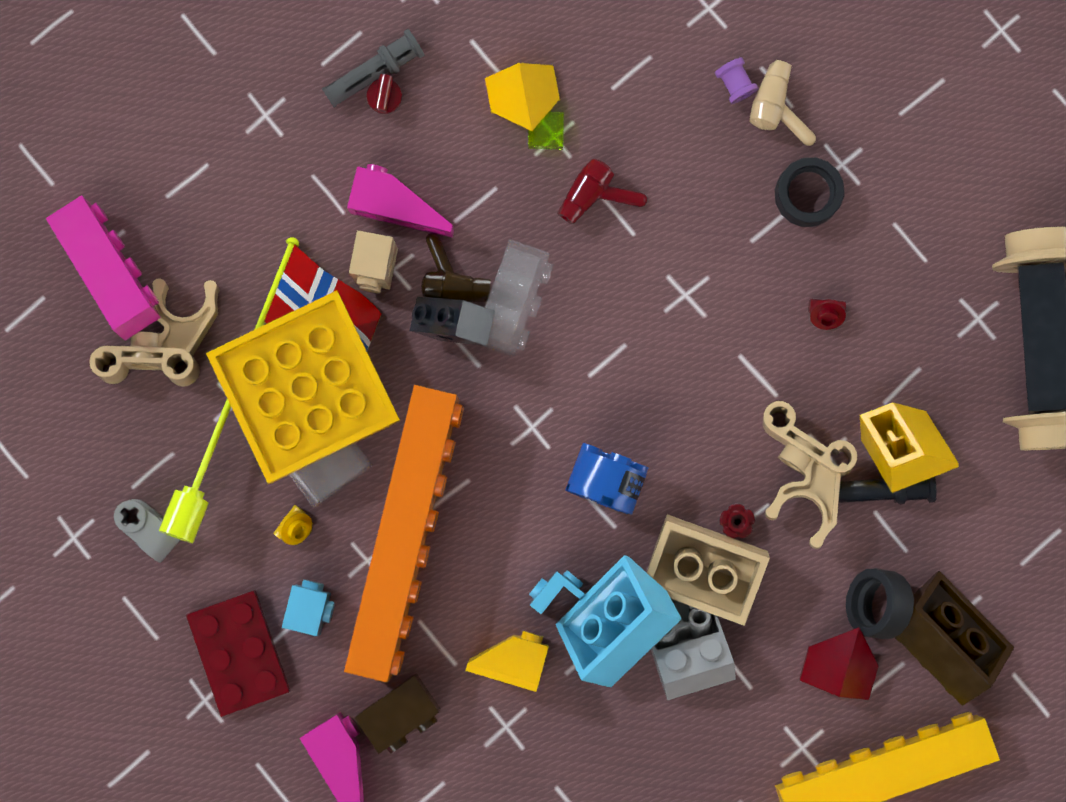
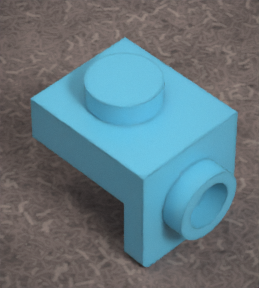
M567 570L563 575L556 571L548 582L541 578L529 593L533 598L530 606L542 614L563 586L581 600L585 595L580 590L583 583Z

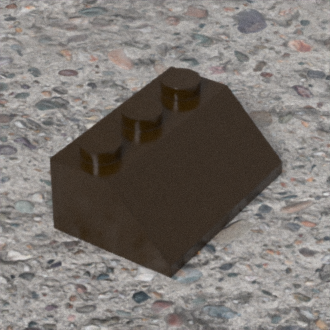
M938 571L913 594L914 604L910 622L905 630L896 636L895 639L902 643L919 661L922 667L927 669L945 690L963 706L993 686L1014 650V646Z

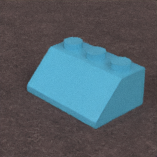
M624 555L555 625L580 679L612 687L682 618L668 592L630 557Z

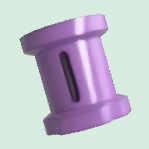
M742 57L726 63L715 71L716 77L723 80L731 95L729 98L731 104L746 99L759 89L756 83L750 81L743 68L745 62Z

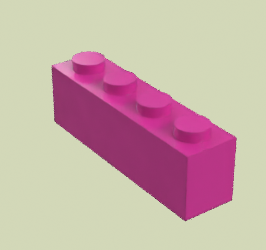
M81 195L46 218L115 333L126 341L161 318L155 308V305L159 304L157 297L148 285L142 287L137 279L142 275L141 271L131 257L125 259L120 250L125 248V245L114 230L110 232L107 230L104 223L108 221V218L97 202L91 205Z

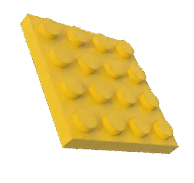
M337 290L206 353L268 484H272L400 422L395 408Z

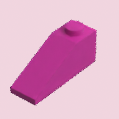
M367 164V168L357 167L347 206L350 214L453 238V225L392 174H387L388 169L374 164Z
M341 712L308 731L299 739L338 802H364L359 741L356 738L360 732L350 716L344 718Z

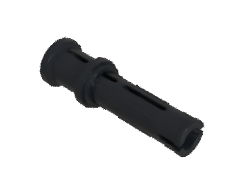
M934 476L893 493L884 479L840 481L838 503L894 500V503L902 505L909 500L926 499L929 503H935L937 495L936 479Z

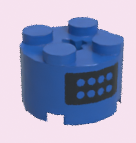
M583 443L565 491L605 507L632 515L645 481L648 467L633 462L632 459L611 452V454L602 452V449Z

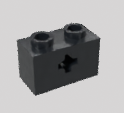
M417 296L416 304L412 311L409 331L440 341L487 346L495 311L464 300Z

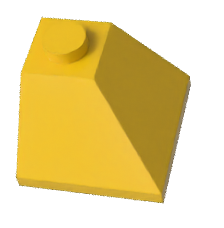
M523 631L521 637L513 635L470 658L465 671L536 692L547 655L548 645L542 643L543 636Z

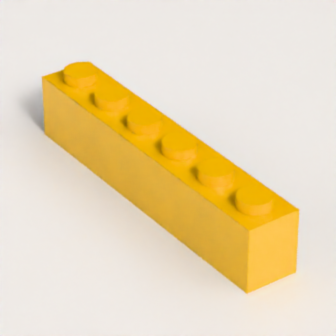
M966 712L952 717V724L940 728L938 724L922 727L917 730L918 735L905 740L904 736H897L883 742V748L871 752L870 748L856 750L849 754V760L838 764L833 759L816 765L817 771L806 775H803L802 771L788 774L781 778L783 783L775 785L780 802H882L999 761L1000 759L985 718L978 715L973 716L972 712Z

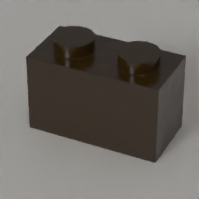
M416 673L354 718L378 754L385 749L391 754L408 742L405 737L408 733L416 728L422 733L435 724L438 720L434 715L439 713L440 707Z

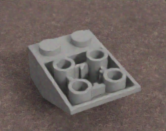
M672 599L682 619L651 648L667 700L736 680L734 661L718 616Z

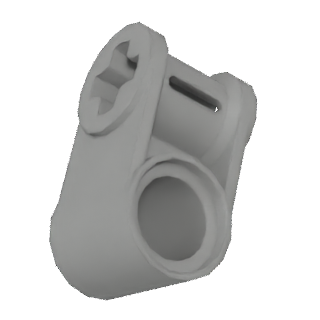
M132 499L124 501L114 511V521L117 527L134 540L147 555L159 563L165 559L180 541L159 531L164 517L142 500ZM137 508L139 510L137 518L140 521L128 523L126 520L129 515L126 509L132 510Z

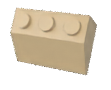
M667 514L646 573L668 592L671 599L745 626L770 557L767 550Z

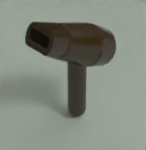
M429 233L426 236V243L438 271L426 272L421 284L423 297L464 300L467 302H489L491 279L473 278L454 273L440 237L436 233Z

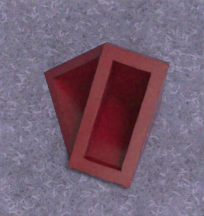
M860 627L815 645L808 646L799 680L838 697L869 700L879 665Z

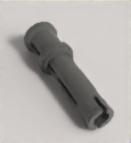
M406 29L402 37L388 46H379V49L376 50L377 55L322 88L334 108L379 79L380 74H387L388 72L391 75L393 73L397 74L400 72L399 67L415 57L422 58L425 56L409 29Z

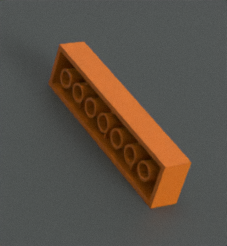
M418 385L413 387L344 669L346 673L388 682L393 675H398L401 671L405 652L400 651L399 648L401 640L409 638L414 618L408 615L410 603L415 604L418 601L422 581H418L416 578L419 567H426L430 553V546H426L425 541L427 533L435 531L439 512L433 510L436 496L443 498L447 483V477L442 475L445 462L451 463L456 442L450 438L453 427L460 428L464 407L459 404L460 400L455 394Z

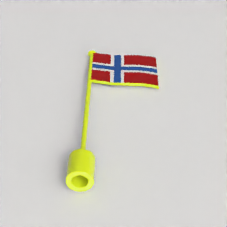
M288 238L286 240L288 244L255 329L337 290L366 351H368L381 317L380 311L360 292L322 270L298 248L299 241L296 238ZM228 399L225 402L192 487L184 486L182 491L175 490L159 528L160 532L192 544L195 540L209 502L203 499L205 493L199 491V487L231 409Z

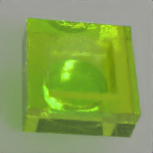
M548 112L533 131L528 130V149L563 150L564 112Z

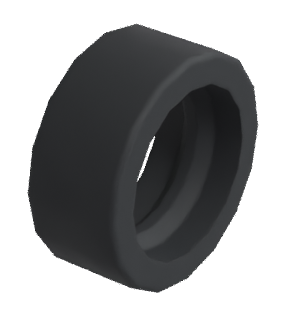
M817 157L801 158L791 163L780 175L775 187V203L781 215L790 223L801 227H816L827 222L840 208L844 198V182L839 171L828 161ZM804 172H813L826 180L830 189V197L823 209L817 212L806 213L798 210L792 204L789 198V186L797 175Z
M877 568L865 569L857 574L851 582L846 595V613L853 629L860 627L865 637L893 639L900 635L910 622L913 613L914 597L911 586L904 576L895 571ZM882 584L885 587L887 604L883 617L876 623L872 613V601L875 592Z

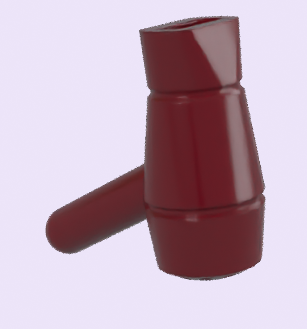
M591 159L578 173L557 214L568 223L574 224L598 199L643 207L647 203V197L643 193L609 186L614 177L613 171L606 163L597 159Z

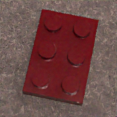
M256 590L186 615L221 717L290 692Z

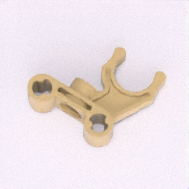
M162 279L154 280L152 283L153 293L159 301L155 308L161 316L157 321L164 327V331L159 334L154 332H138L131 337L130 346L99 347L90 357V368L93 373L106 383L118 384L127 377L129 369L163 370L164 374L178 386L184 387L193 384L200 373L199 365L193 358V355L218 316L217 299L220 289L216 282L210 280L204 283L206 298L199 312L190 317L182 318L172 315L166 308L165 299L169 286ZM111 359H116V365L110 366L108 372H103V366L109 365ZM180 361H184L188 367L185 372L178 374L174 367Z
M776 401L771 403L764 412L763 428L769 436L785 445L778 458L793 470L803 474L805 480L791 482L780 487L774 502L766 509L765 516L769 520H776L781 507L793 498H806L813 501L819 507L822 514V525L820 530L811 537L809 544L813 549H820L825 537L837 525L840 478L848 475L854 468L857 461V452L851 443L844 440H837L828 447L824 446L794 426L796 413L789 403ZM776 412L785 414V423L787 425L784 427L774 426L771 415ZM842 451L848 456L849 464L847 465L842 462L838 467L832 463L830 454L838 455Z

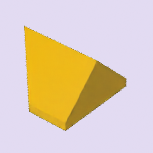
M517 63L485 78L491 114H497L530 131H533L554 105L560 101L553 65Z

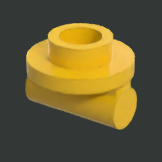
M294 505L273 534L288 545L300 544L309 536L312 530V520L305 511Z

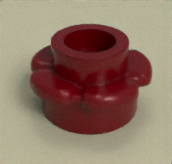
M733 504L729 506L727 511L722 512L720 525L723 526V533L726 536L734 539L737 537L746 538L753 531L752 524L755 523L754 514L751 510H746L743 505ZM736 518L741 520L740 525H735L734 520Z

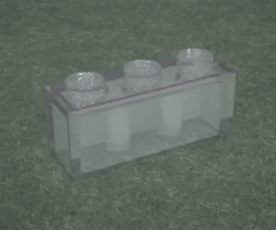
M509 239L485 307L495 312L488 343L484 347L515 357L517 349L524 351L531 332L525 329L529 316L536 318L542 301V297L536 296L541 283L548 284L554 264L548 263L550 258L549 252Z

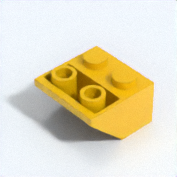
M892 402L860 415L861 441L892 493L959 467L958 461L926 411Z

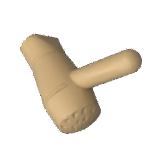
M776 60L769 65L754 98L749 121L759 129L775 130L781 120L806 146H811L816 141L815 134L785 105L792 65Z

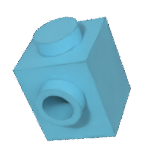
M303 579L302 586L292 585L282 628L313 636L321 635L324 622L330 623L335 602L329 601L331 593L323 591L324 584Z

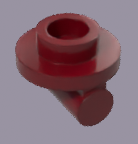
M380 74L379 79L369 86L367 90L368 104L375 112L380 114H389L399 107L402 101V93L398 84L393 81L392 76Z
M810 299L808 312L810 313L812 324L823 330L839 327L846 318V302L831 299Z

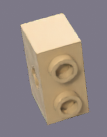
M357 230L349 274L354 282L360 285V290L372 293H380L381 288L390 290L398 251L393 237Z

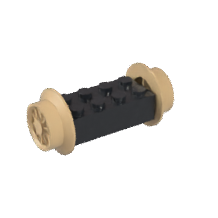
M1044 227L1016 231L1005 235L1006 257L993 264L992 270L1004 273H1018L1028 415L1003 418V423L1018 428L1021 451L1066 449V272H1064V269H1066V227Z

